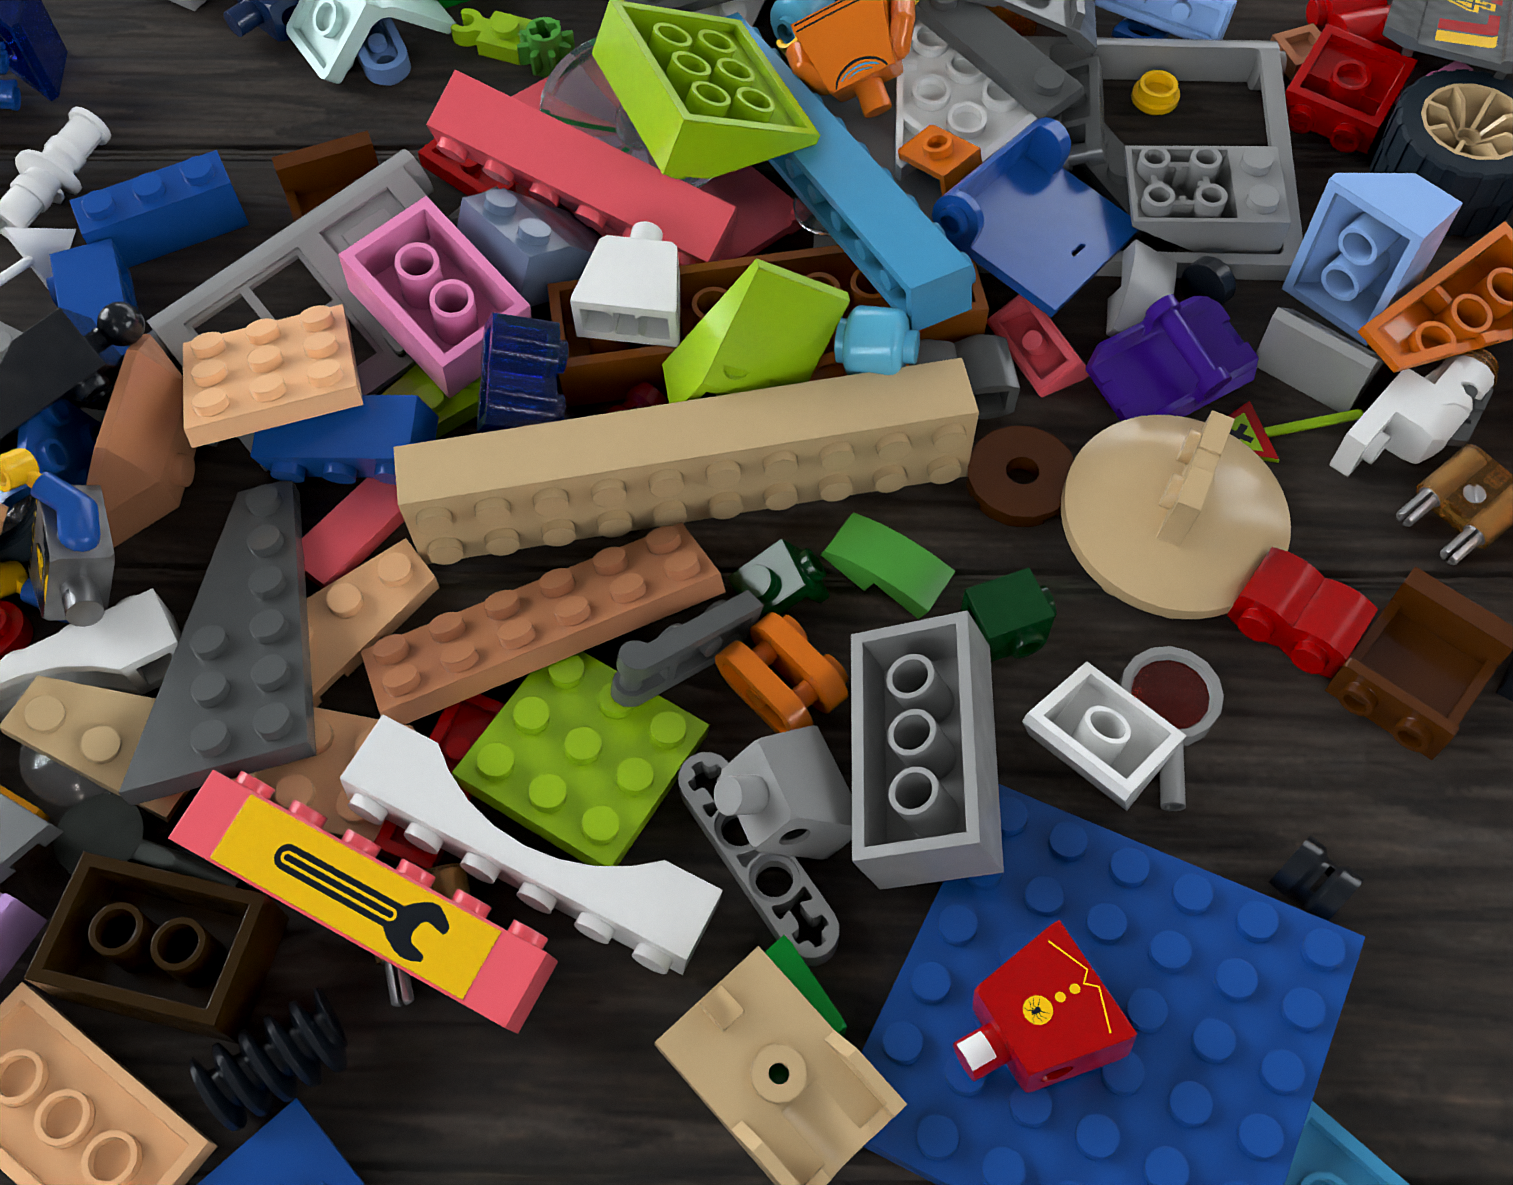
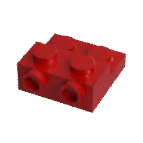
M1326 24L1286 89L1285 97L1289 129L1301 134L1311 130L1330 138L1332 146L1341 152L1349 153L1358 150L1367 154L1418 60L1401 55L1399 52Z

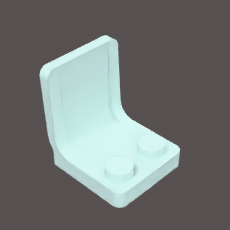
M299 0L287 23L286 32L321 79L340 84L348 70L353 66L357 53L370 29L377 21L391 17L446 34L451 33L450 27L452 24H456V22L437 0Z

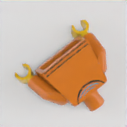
M838 0L791 24L795 38L788 44H785L779 38L776 41V45L786 56L792 73L811 90L821 96L832 95L840 102L848 101L857 96L864 117H876L892 107L884 83L903 73L902 59L910 53L916 20L915 5L919 0Z

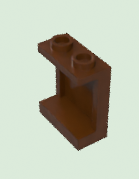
M368 130L271 157L294 222L379 166Z
M1415 566L1325 691L1337 698L1341 705L1351 713L1364 716L1391 733L1394 739L1403 747L1414 752H1420L1430 760H1433L1459 731L1458 725L1498 666L1513 651V626Z

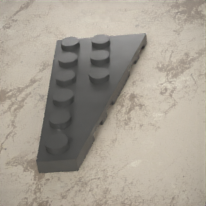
M279 481L260 485L237 493L119 790L120 796L129 806L202 787L212 770L232 779L236 778L241 771L250 774L316 756L305 567L301 539L303 535L300 492L293 481Z

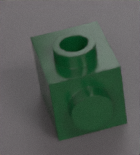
M1030 567L965 589L960 612L968 610L988 642L991 662L1011 655L1017 659L1024 658L1039 651L1047 642L1054 618L1057 615L1056 604L1050 590L1045 585L1039 586Z

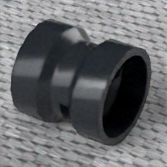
M1310 835L1269 883L1284 896L1294 895L1305 906V912L1329 921L1362 884L1364 878L1351 867L1338 866L1328 858L1327 848ZM1324 873L1328 878L1313 893L1309 889Z

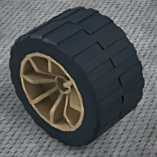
M1469 69L1444 70L1419 78L1402 93L1372 157L1369 173H1416L1461 201L1463 204L1445 236L1459 235L1461 237H1468L1478 233L1485 234L1494 230L1504 221L1507 222L1513 214V82L1505 78L1504 80L1493 78L1491 73L1469 71Z

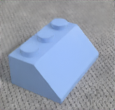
M1335 173L1328 180L1282 289L1367 346L1368 343L1357 331L1419 284L1463 203L1416 173Z

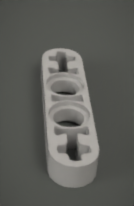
M700 752L690 756L682 764L678 776L680 795L685 806L775 939L778 940L785 935L792 942L807 966H818L827 962L834 955L839 941V922L835 913L795 856L758 852L750 844L734 846L723 838L722 830L725 824L738 817L737 815L727 816L719 812V810L716 811L715 802L705 788H699L694 791L697 787L695 776L704 773L709 779L719 776L716 779L718 782L721 770L729 763L722 756L713 752ZM779 867L790 874L793 884L786 894L779 897H769L758 889L756 885L758 875L767 868ZM802 896H805L808 900L800 903V914L811 927H816L819 924L825 927L821 934L822 945L816 948L809 940L800 944L795 941L799 937V925L790 910L799 902ZM788 911L782 919H779L776 916L777 914H781Z

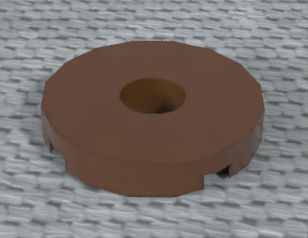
M1008 426L997 429L979 440L972 450L966 473V488L970 497L973 495L974 499L980 504L979 509L989 518L1008 526H1038L1044 524L1045 519L1061 514L1062 490L1074 458L1069 448L1053 434L1038 428ZM1014 469H1023L1030 472L1034 476L1035 481L1029 484H1018L1013 482L1007 473Z

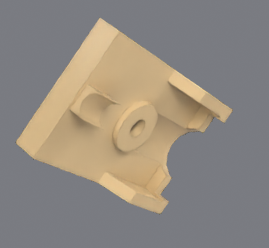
M759 946L655 1041V1046L775 1185H827L850 1158L907 1105L865 1056L828 1024ZM779 1063L788 1069L789 1077L784 1084H775L769 1078V1069L772 1065Z

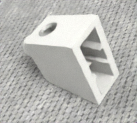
M647 221L638 222L632 227L630 237L606 235L599 239L570 299L577 337L678 347L680 344V269L678 247L673 242L662 241L663 232L657 225Z

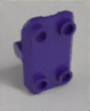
M1169 294L1153 303L1147 309L1146 316L1142 322L1100 342L1085 368L1119 420L1124 421L1148 415L1185 417L1253 381L1259 358L1248 342L1244 343L1230 324L1229 320L1231 318L1219 302L1207 296H1192L1179 303L1173 294Z

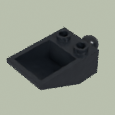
M122 301L109 303L100 311L97 325L92 318L59 307L11 341L0 363V455L17 449L19 428L58 400L67 399L81 409L92 400H95L97 404H101L111 398L124 359L113 345L130 346L142 337L145 330L144 317L135 306Z

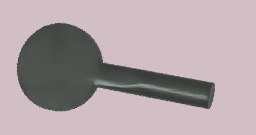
M98 794L83 799L65 813L57 828L64 832L54 839V852L59 863L71 874H73L83 851L241 889H245L247 885L245 881L213 863L147 840V824L142 812L135 805L129 806L119 795Z

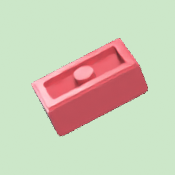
M1020 294L987 319L986 323L994 334L1007 339L1012 359L1041 398L1089 377L1085 369V363L1052 319Z

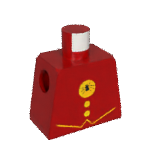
M1058 920L1047 927L977 986L974 990L972 1008L982 1026L953 1042V1048L962 1067L972 1081L975 1082L1006 1064L1020 1087L1025 1092H1033L1121 1060L1129 1055L1137 1037V1032L1061 921Z

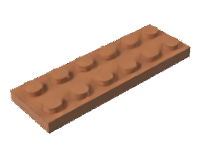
M681 522L674 526L656 528L649 532L646 537L624 546L603 549L593 558L569 568L551 570L545 573L539 580L514 590L498 591L490 595L484 602L462 611L443 613L435 617L429 624L402 635L393 634L377 641L374 646L360 652L380 715L382 716L383 714L405 725L723 594L726 591L721 573Z

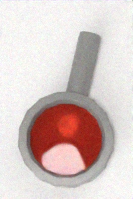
M1173 646L1154 647L1136 655L1120 678L1119 686L1187 735L1159 770L1160 808L1166 811H1181L1186 808L1184 746H1189L1206 736L1221 714L1224 694L1220 679L1208 662L1193 652Z

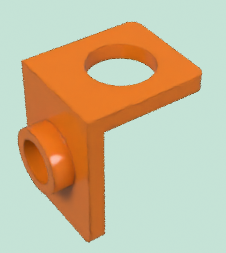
M929 125L898 149L899 159L939 179L942 196L959 183L964 176L970 174L982 164L980 147L936 125Z

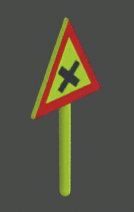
M1248 401L1228 415L1235 419L1229 434L1246 444L1263 461L1279 463V458L1269 437L1359 420L1364 412L1361 409H1354L1263 428L1251 402Z

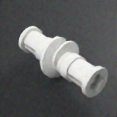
M74 107L68 113L69 121L57 135L52 136L45 143L42 152L27 149L20 151L15 157V165L20 175L10 184L11 188L0 199V234L6 237L1 230L3 227L28 228L38 215L45 212L52 203L61 204L65 196L62 190L71 194L80 192L82 186L74 174L84 167L86 159L98 145H105L111 139L110 130L98 116L82 107Z

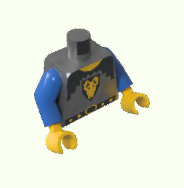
M25 448L13 449L1 454L0 490L8 492L26 484L31 488V496L36 499L28 565L30 577L28 578L26 570L18 561L1 562L0 599L18 593L22 602L39 608L42 618L49 621L58 620L79 627L91 626L99 622L104 615V611L108 609L115 564V552L101 485H71L50 471L41 474L35 457Z

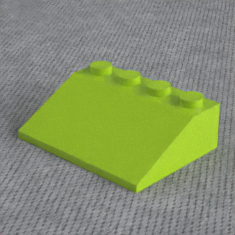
M609 0L592 55L663 175L674 179H685L687 177L711 179L817 144L821 135L741 20L620 0Z

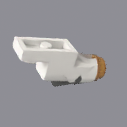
M1480 348L1446 358L1439 367L1426 377H1422L1411 369L1402 370L1347 432L1329 465L1348 477L1362 460L1372 464L1384 449H1387L1403 460L1418 464L1434 456L1446 445L1464 447L1469 441L1493 394V388L1497 383V374L1499 372L1497 360L1490 352Z

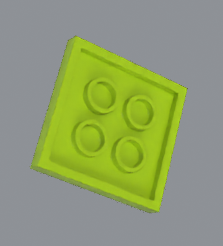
M582 651L531 672L452 771V776L459 787L583 863L592 866H618L677 781L682 764L696 753L707 737L710 724L659 695L636 707L619 705L611 696V685L617 671Z

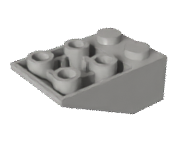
M1125 146L1124 156L1132 227L1195 253L1279 254L1291 225V218L1278 146Z

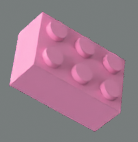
M427 196L338 254L349 290L449 399L533 339L530 304Z

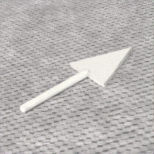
M1 228L2 232L23 258L0 273V287L29 267L32 268L47 287L46 278L53 276L49 254L70 249L76 229Z

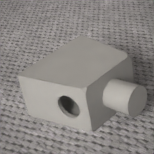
M807 726L761 737L752 742L721 770L720 779L714 788L715 805L719 812L724 815H737L750 845L758 852L823 860L831 857L852 840V794L818 726Z

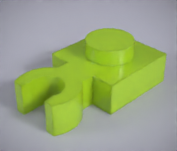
M462 9L461 16L464 26L452 24L450 27L453 41L457 45L464 47L477 45L479 55L520 65L517 45L521 43L519 31L526 30V26L532 21L531 19L494 11L490 19L482 17L481 13L475 9Z

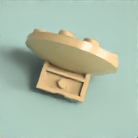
M1213 410L1206 422L1173 415L1139 416L1111 425L1099 432L1083 446L1072 463L1063 486L1061 496L1062 524L1067 541L1077 560L1106 593L1137 609L1169 619L1216 617L1227 614L1272 547L1288 551L1291 536V520L1283 490L1265 462L1246 444L1229 434L1235 420L1234 418Z

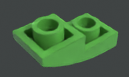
M854 512L847 518L821 553L824 559L865 591L873 583L876 584L917 619H920L929 612L956 572L938 557L904 535Z

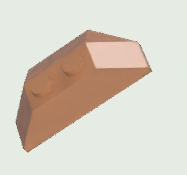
M143 334L136 343L131 344L126 350L94 446L86 485H101L113 548L178 508L184 489L191 485L195 473L194 456L197 447H191L184 431L183 376L151 334Z

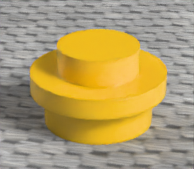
M1163 70L1148 71L1135 83L1131 94L1132 102L1139 110L1149 115L1170 113L1179 103L1180 90L1178 88V81L1169 72Z

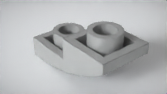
M1137 239L1123 251L1121 287L1108 298L1106 335L1112 337L1142 322L1146 316L1147 309L1153 303L1166 295L1174 294L1176 262Z

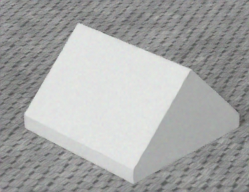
M1087 661L1031 709L1022 721L1029 736L1126 811L1187 736Z

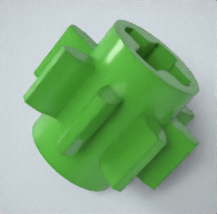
M539 17L530 21L526 26V30L519 31L521 43L517 45L520 64H531L533 75L546 78L567 65L574 63L572 52L576 49L573 31L566 30L561 32L559 20L550 17Z

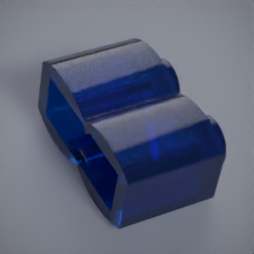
M491 313L485 323L483 332L477 433L555 422L564 419L565 396L564 394L557 393L556 376L557 373L563 374L566 369L568 341L560 339L559 322Z

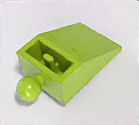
M756 258L662 363L669 403L809 382L850 302L848 292Z

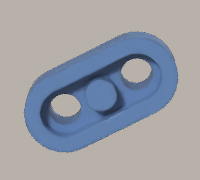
M387 17L377 21L370 29L356 56L366 77L371 82L391 86L408 76L411 70V63L406 46L392 18Z

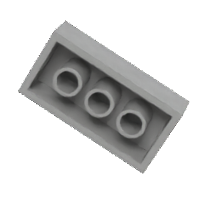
M968 610L851 634L852 862L880 890L1004 873L990 646Z

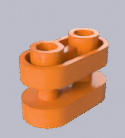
M770 612L750 628L751 637L756 645L753 649L735 640L715 656V663L729 686L776 734L813 726L811 715L807 710L810 705L828 714L848 698V690L845 684L849 681V678L843 666L829 654L822 656L808 642L807 635L801 625L789 615L781 617L774 612ZM772 665L794 688L791 690L768 666Z

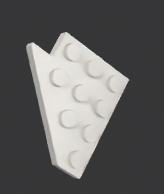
M916 18L910 53L902 59L903 73L896 77L895 177L899 181L913 172L916 167L899 159L898 149L929 125H936L980 147L983 163L1029 124L1038 119Z

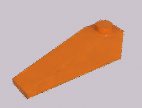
M1506 221L1357 331L1393 373L1513 339V229Z

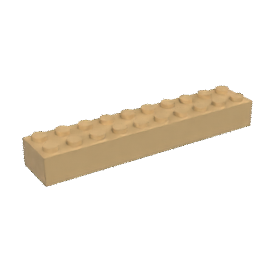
M949 359L901 367L900 371L894 375L867 372L395 446L393 449L397 500L416 550L425 564L448 565L456 563L463 558L487 554L503 556L512 554L518 549L542 545L564 546L574 540L598 536L619 537L627 534L629 531L674 526L681 522L684 524L685 522L708 518L730 519L740 513L763 509L785 510L795 504L818 500L834 502L845 499L849 495L879 491L889 493L897 491L904 486L929 482L935 484L949 483L957 478L966 477L979 410L963 359Z

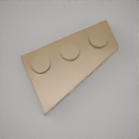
M37 675L1 722L0 730L3 734L120 796L119 790L156 699ZM190 790L140 803L136 806L168 823Z

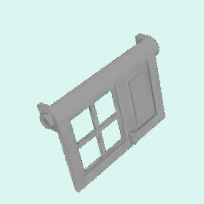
M402 149L148 319L147 322L153 330L147 334L152 335L168 358L174 356L183 367V343L192 341L198 336L194 329L239 298L243 297L260 319H274L252 290L297 259H300L332 298V301L325 306L332 307L343 304L347 318L376 352V354L357 366L362 395H375L412 369L417 363L349 290L338 254L423 197H428V195L434 192L431 181L414 156L406 149ZM406 352L405 356L398 357V354ZM254 433L238 436L251 453ZM260 464V466L266 472L268 469H266L264 466Z

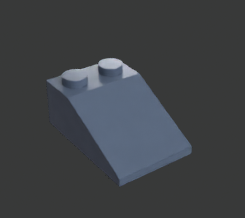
M505 188L491 189L485 193L463 197L461 201L457 228L530 304V307L549 302L547 284L579 280L601 238L590 227L578 220L573 213L558 207H549L536 199Z

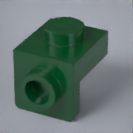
M782 538L728 576L736 595L749 590L763 604L759 620L770 612L781 615L805 597L820 604L830 597L822 581L826 577V571L818 557L810 549L805 548L801 550Z

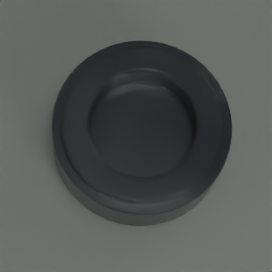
M1204 256L1196 260L1184 270L1181 277L1182 290L1187 299L1192 296H1207L1223 306L1233 297L1236 290L1235 278L1230 268L1223 261L1212 256Z

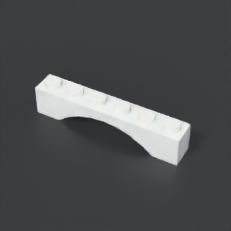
M152 588L139 595L122 599L116 606L105 610L102 619L91 626L79 627L69 624L60 632L25 649H18L8 653L0 660V721L4 720L37 675L137 695H143L160 687L182 634L174 616Z
M383 714L340 777L347 798L350 800L348 807L363 819L376 825H381L384 819L402 827L406 830L403 834L404 837L418 848L431 854H437L441 848L461 858L460 866L475 878L489 884H493L496 878H499L518 888L517 896L519 899L532 908L550 914L553 908L558 909L577 919L574 926L587 937L603 944H608L611 938L634 949L632 957L638 963L660 974H667L670 968L683 975L718 907L723 892L722 889L665 860L636 866H592L557 859L521 844L494 826L467 799L451 775L437 742Z

